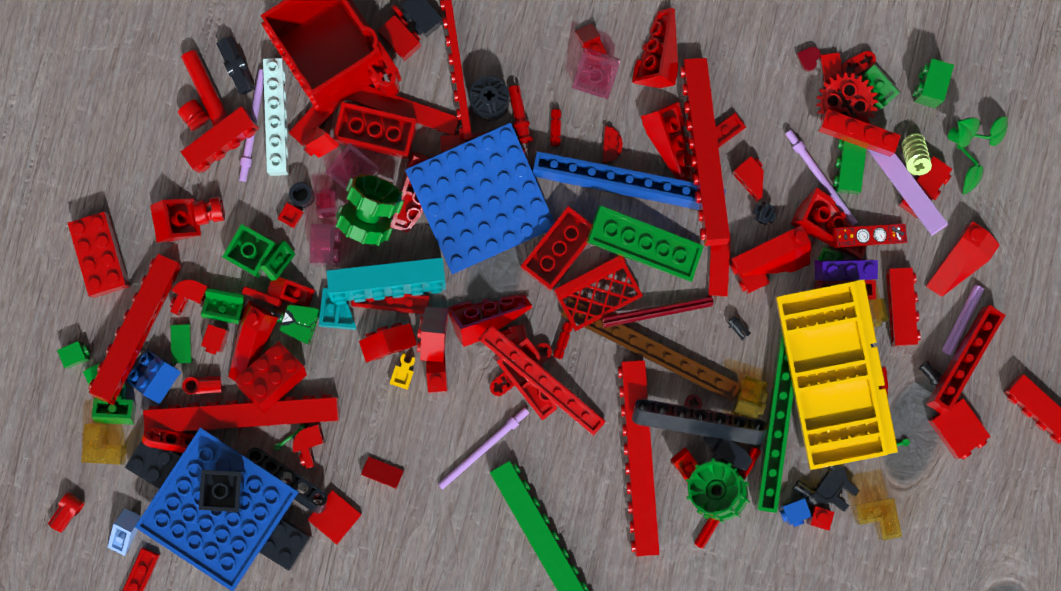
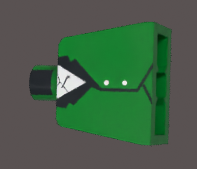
M288 305L286 312L276 309L273 315L278 317L277 322L282 323L280 331L310 345L320 316V310L295 305Z

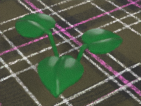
M1004 115L998 117L994 121L989 135L976 134L980 121L975 117L957 121L958 127L954 126L950 129L948 140L956 143L957 148L961 149L974 163V166H971L966 174L963 195L977 187L984 171L983 166L978 165L977 160L964 147L970 144L973 137L990 139L989 144L991 146L998 145L1006 135L1008 117Z

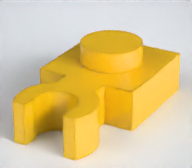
M402 354L400 358L402 365L401 367L395 365L389 384L408 390L414 371L409 370V368L414 365L415 358L412 357L411 362L406 363L404 361L406 355Z

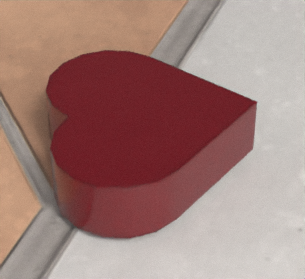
M810 47L796 54L804 71L812 72L816 68V61L820 58L818 48Z

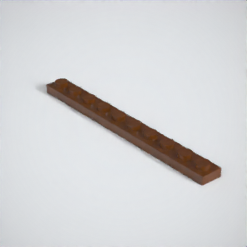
M569 298L566 306L574 309L576 301ZM578 303L576 309L587 313L588 307ZM590 309V312H589L590 314H593V315H596V316L600 314V313H598V312H596V311ZM562 311L560 316L568 319L565 312ZM575 312L573 320L576 324L580 325L584 323L586 315ZM601 318L584 327L733 402L741 384L622 324L603 327Z

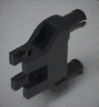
M844 464L828 466V472L814 489L810 488L800 479L796 482L797 485H794L792 488L806 498V503L809 505L831 503L844 512L849 505L837 497L841 489L843 488L852 496H857L860 489L848 481Z

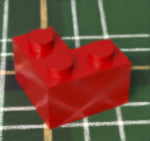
M425 306L424 314L420 315V325L422 327H418L417 338H421V341H418L417 352H420L421 361L443 362L448 325V308Z
M401 322L391 325L389 329L388 326L376 329L377 333L376 331L365 334L366 338L359 341L366 363L417 345L410 323L402 325Z

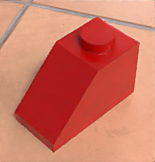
M315 126L301 141L305 146L303 150L311 157L315 155L318 158L339 146L327 132L318 126Z
M750 156L733 171L732 175L758 202L762 198L764 170L761 168L763 167L762 163L757 158L753 159Z
M278 277L277 280L270 281L266 294L303 307H309L315 290Z
M445 354L443 362L426 361L428 393L448 392Z

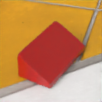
M368 457L360 475L397 489L404 470Z

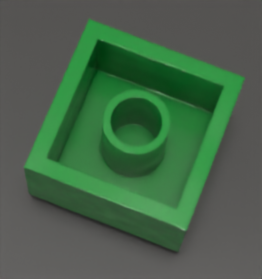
M933 58L928 63H925L918 73V78H920L919 84L913 90L914 102L935 109L943 103L954 65Z
M241 224L222 258L259 278L263 272L260 266L277 244Z

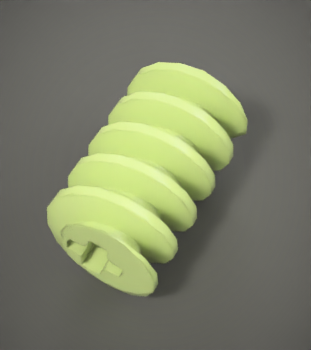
M913 133L905 137L901 146L907 170L913 175L928 173L931 170L932 164L925 138L919 133Z

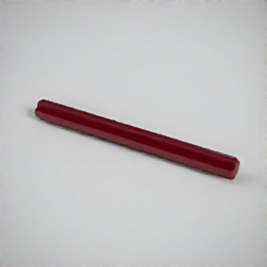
M705 296L603 316L602 324L603 327H610L712 307L714 301L712 296Z

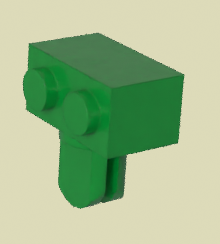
M123 385L114 405L94 398L91 417L95 423L134 425L136 405L133 400H125L127 391L125 385Z

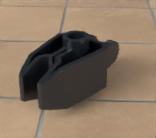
M703 436L706 444L713 448L712 457L717 461L731 463L734 468L747 471L753 462L749 454L735 444L736 441Z

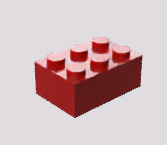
M278 341L235 378L238 388L264 413L305 378L307 373L305 367Z

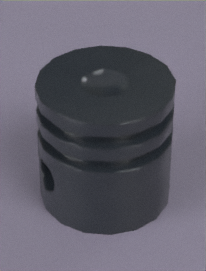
M299 182L291 186L289 198L297 207L306 208L313 203L314 193L307 184Z

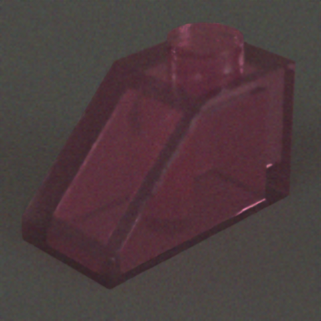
M332 189L320 190L321 193H316V212L320 218L335 217L339 209L336 191H332Z

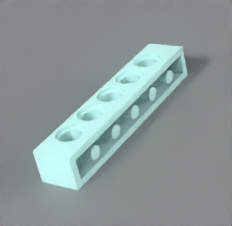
M282 58L263 59L267 173L270 176L289 175L285 62Z

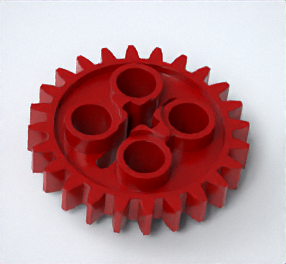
M845 72L844 77H841L838 73L836 80L830 77V84L827 82L823 83L826 89L820 88L819 91L822 95L816 96L817 99L821 100L820 103L816 104L817 107H821L817 114L824 115L827 109L837 113L845 111L849 114V117L868 124L871 123L868 119L869 117L875 118L872 111H877L878 108L873 105L878 103L879 100L873 99V97L878 93L871 92L874 85L867 86L869 79L863 82V75H860L857 79L855 78V72L852 73L851 77H848V73ZM847 85L855 87L853 95H848L845 92ZM837 89H840L842 91L846 100L850 99L852 101L850 107L857 114L856 118L852 115V112L848 106H843V103L845 101L842 98V96L838 93ZM831 95L838 97V105L830 104L829 97ZM863 101L866 105L865 110H857L855 107L856 102Z

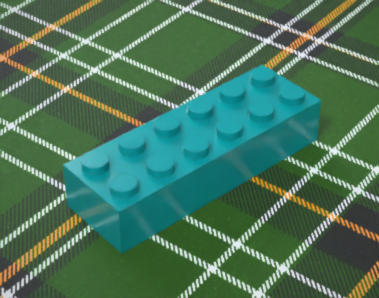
M443 258L326 271L331 303L335 302L338 305L347 303L346 301L354 300V302H364L369 298L382 300L386 296L401 298L404 297V294L419 296L423 295V292L431 291L432 294L441 293L442 290H446Z

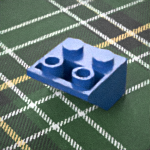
M147 349L140 357L135 368L129 373L126 381L142 395L160 404L181 371L153 351Z

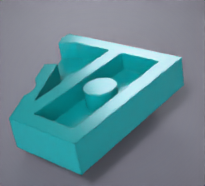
M323 288L319 327L356 330V324L348 304L338 305L335 302L331 303L328 288Z

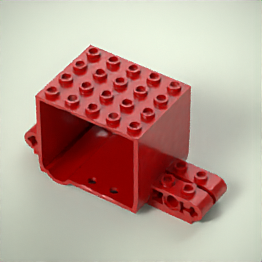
M284 0L260 15L263 19L261 25L271 42L280 53L286 65H288L316 111L321 110L323 115L372 83L376 89L380 87L381 91L387 96H394L399 92V82L402 81L398 68L378 40L375 31L370 28L352 0ZM385 74H386V76H387L389 82H387V81L384 79V75H385Z

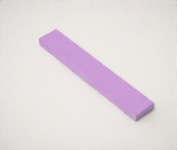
M867 149L931 236L948 225L895 153L889 157Z

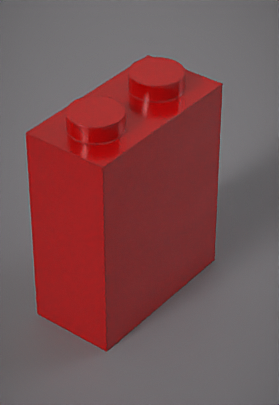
M964 398L958 399L950 412L945 414L938 413L928 420L955 459H966L972 454L971 450L976 447L978 449L988 443L987 439L991 437Z

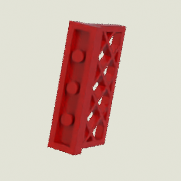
M618 256L553 291L575 332L643 297L625 264L623 256ZM624 270L627 275L625 282L614 279L617 271ZM606 279L611 281L608 291L597 288L600 280ZM613 282L624 285L621 295L610 292ZM625 287L634 288L637 295L632 298L623 296ZM589 288L594 290L591 300L580 297L582 289ZM596 291L607 294L604 304L593 301ZM569 296L576 298L577 301L574 309L567 307L563 299ZM608 296L619 297L618 305L615 307L606 305ZM579 299L590 303L587 313L576 309ZM592 303L603 306L601 314L596 316L589 313ZM575 312L586 315L584 323L578 326L573 320Z

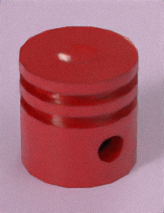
M195 99L185 103L177 112L191 131L201 128L210 118Z

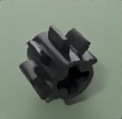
M762 202L761 205L757 204L752 212L756 215L754 220L763 225H767L768 222H774L777 216L774 213L775 207L766 202Z

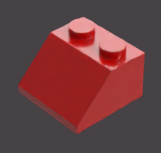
M195 198L161 200L150 205L157 243L173 242L201 236L200 226L196 223L193 211V201H195Z

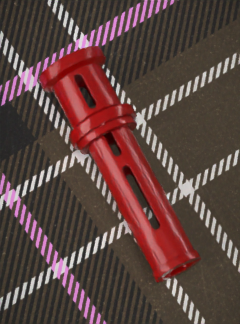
M520 85L511 86L508 90L515 120L513 128L516 129L520 144L532 142L533 137L530 136L529 131L530 122L526 120Z

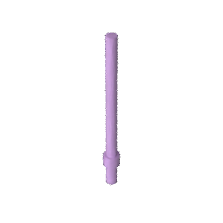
M262 69L258 70L251 117L256 124L264 86V72ZM255 135L251 138H246L244 154L240 160L241 171L239 181L242 182L247 181L248 170L251 168V153Z
M792 130L788 131L785 135L793 144L792 148L794 151L800 154L828 195L836 202L835 204L839 210L846 214V219L853 226L858 223L806 151L804 143L798 140Z
M524 407L514 417L511 416L502 428L441 480L438 485L442 489L449 485L511 429L514 430L519 425L518 423L529 414L528 410Z

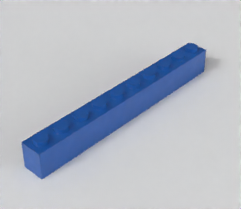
M537 151L533 168L534 177L700 210L699 203L695 201L697 185H694L693 182Z

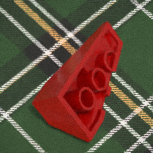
M975 222L968 223L926 287L940 297H943L990 261L1000 244L987 230Z
M801 225L732 258V261L740 276L767 273L778 274L781 272L793 273L810 265L811 242Z

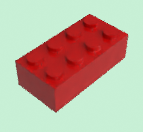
M342 102L333 139L339 144L409 160L418 122L417 119Z
M568 206L520 268L551 292L589 244L586 241L592 224Z
M101 212L68 222L88 296L96 298L131 287L110 214Z

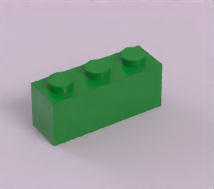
M839 139L838 149H840V156L836 157L835 162L838 172L837 175H834L833 186H836V192L858 195L862 190L866 148Z

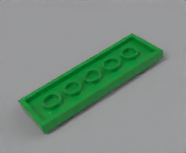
M598 206L586 241L589 244L688 282L693 281L704 247L701 244L603 206Z

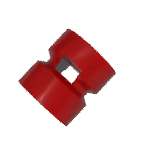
M220 196L209 198L208 202L204 199L193 201V211L198 226L209 224L211 220L214 223L225 221V210Z

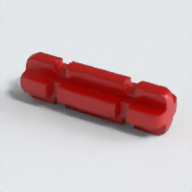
M553 109L551 110L550 136L552 137L550 138V145L558 147L561 143V138H559L561 136V110Z
M564 322L563 331L560 332L556 344L557 349L553 353L555 358L562 359L565 352L563 351L564 349L566 350L570 332L573 329L569 322Z

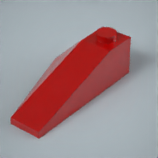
M672 7L657 12L649 31L651 36L648 43H644L642 50H644L640 60L637 59L635 63L632 83L655 88H665L676 84L678 56L675 9Z
M680 102L672 103L642 115V124L646 134L675 178L683 181L693 179L691 157L686 150L688 137L684 136L683 126H686V121Z
M412 151L407 168L431 157ZM405 171L400 189L403 192L402 200H404L400 213H395L392 216L391 228L408 233L422 215L423 209Z
M815 188L799 205L790 223L796 228L802 225L807 235L834 247V228L855 227L846 219V214L837 208L833 198L818 188ZM867 246L836 249L857 259H862Z
M525 295L501 297L499 301L489 302V299H483V303L475 304L467 301L447 308L455 334L462 346L465 347L479 342L478 338L490 324L499 330L532 309V304Z
M248 301L238 326L228 375L234 381L240 373L259 358L278 320V317L251 301Z
M527 337L514 342L517 347L543 368L539 352ZM495 355L493 357L542 421L557 410L554 402L499 356Z

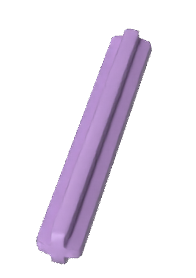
M975 285L942 349V352L945 354H953L984 292V288Z

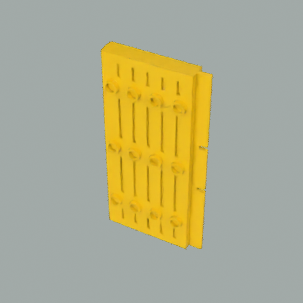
M865 280L775 296L809 469L813 470L898 452L886 389L879 390V386H884L885 382L878 346L871 347L870 345L877 343Z

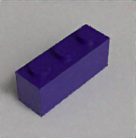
M815 260V280L878 279V260Z

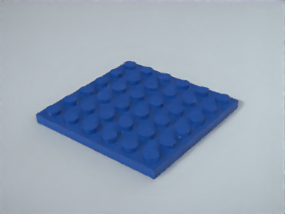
M510 122L405 169L452 274L544 234L554 225L553 218Z
M200 428L141 516L135 528L230 591H235L299 491L214 435ZM201 470L245 472L243 508L241 512L199 510Z

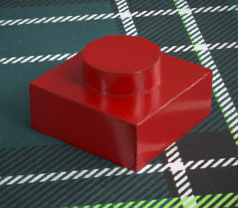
M286 203L278 220L295 229L304 212Z

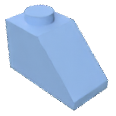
M124 509L113 524L108 548L125 556L138 531L135 526L141 516Z

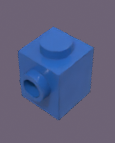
M805 498L781 506L782 510L779 511L783 522H787L789 525L793 524L794 527L804 524L805 519L812 517Z

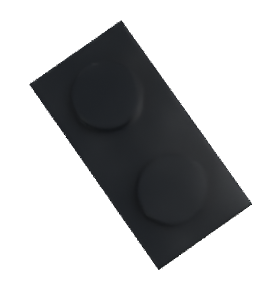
M406 0L401 5L403 17L415 24L413 28L420 36L423 34L427 38L443 25V19L427 0Z

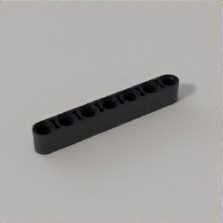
M647 399L637 400L632 413V421L638 425L754 445L763 443L768 428L767 423L758 418Z

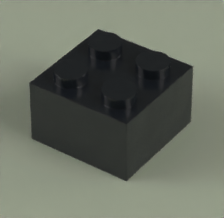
M201 470L199 510L241 512L243 508L245 472Z

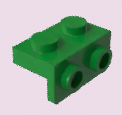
M876 64L863 74L862 81L864 82L869 79L867 86L874 85L871 92L878 93L873 97V99L879 100L878 103L873 105L877 108H884L901 92Z
M207 288L201 317L239 324L245 306L244 296L237 292L229 293L216 288Z

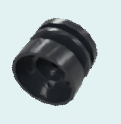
M484 76L476 80L471 86L469 93L471 109L477 117L486 121H495L505 115L510 104L509 90L505 82L498 77ZM488 93H492V97H491V100H490V101L487 100V97H486V96H488Z

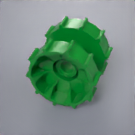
M359 173L358 176L351 177L346 188L348 191L346 199L350 201L343 206H339L335 216L337 219L336 227L347 238L350 237L361 242L363 245L366 243L379 246L383 241L389 240L393 230L391 228L392 219L389 218L395 213H400L404 200H402L403 192L393 185V182H389L377 175Z
M712 458L711 462L700 466L695 465L696 469L690 478L686 479L689 495L686 499L691 501L698 509L697 513L700 515L704 513V518L708 519L710 517L714 520H719L723 524L726 520L733 519L736 516L740 518V513L744 510L746 504L750 503L747 488L750 484L744 481L738 474L739 471L736 468L733 470L734 466L731 463L727 465L717 462L714 458ZM722 487V494L715 496V488Z

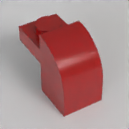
M184 280L177 283L171 290L178 295L170 303V312L181 316L188 299L203 305L206 298L205 291L207 288L210 289V287L194 280Z
M320 425L301 430L293 441V453L302 452L299 457L302 466H306V469L316 466L311 448L325 443Z

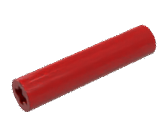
M197 50L188 51L181 56L182 61L213 126H215L228 115Z

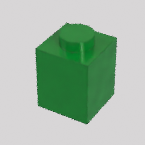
M80 341L57 350L63 367L67 369L90 360V350L87 344Z

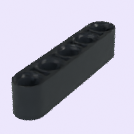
M253 447L248 450L247 458L251 460L252 457H258L260 460L253 462L265 470L269 467L274 468L275 471L270 473L281 480L289 478L291 481L287 484L297 491L299 489L307 491L306 493H298L294 500L314 513H322L326 509L327 494L262 449ZM320 499L323 503L316 504L314 500Z

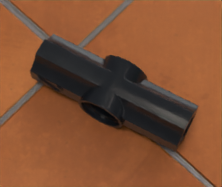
M225 37L219 40L216 44L225 61L223 62L229 76L232 77L239 94L243 95L252 92L255 87L247 72L246 63L242 55L239 54L232 37Z

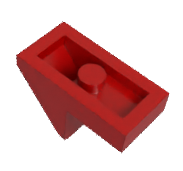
M593 24L575 31L590 65L608 58L600 40L601 36Z
M683 448L670 459L671 464L685 481L690 478L696 469L695 465H698L686 448Z

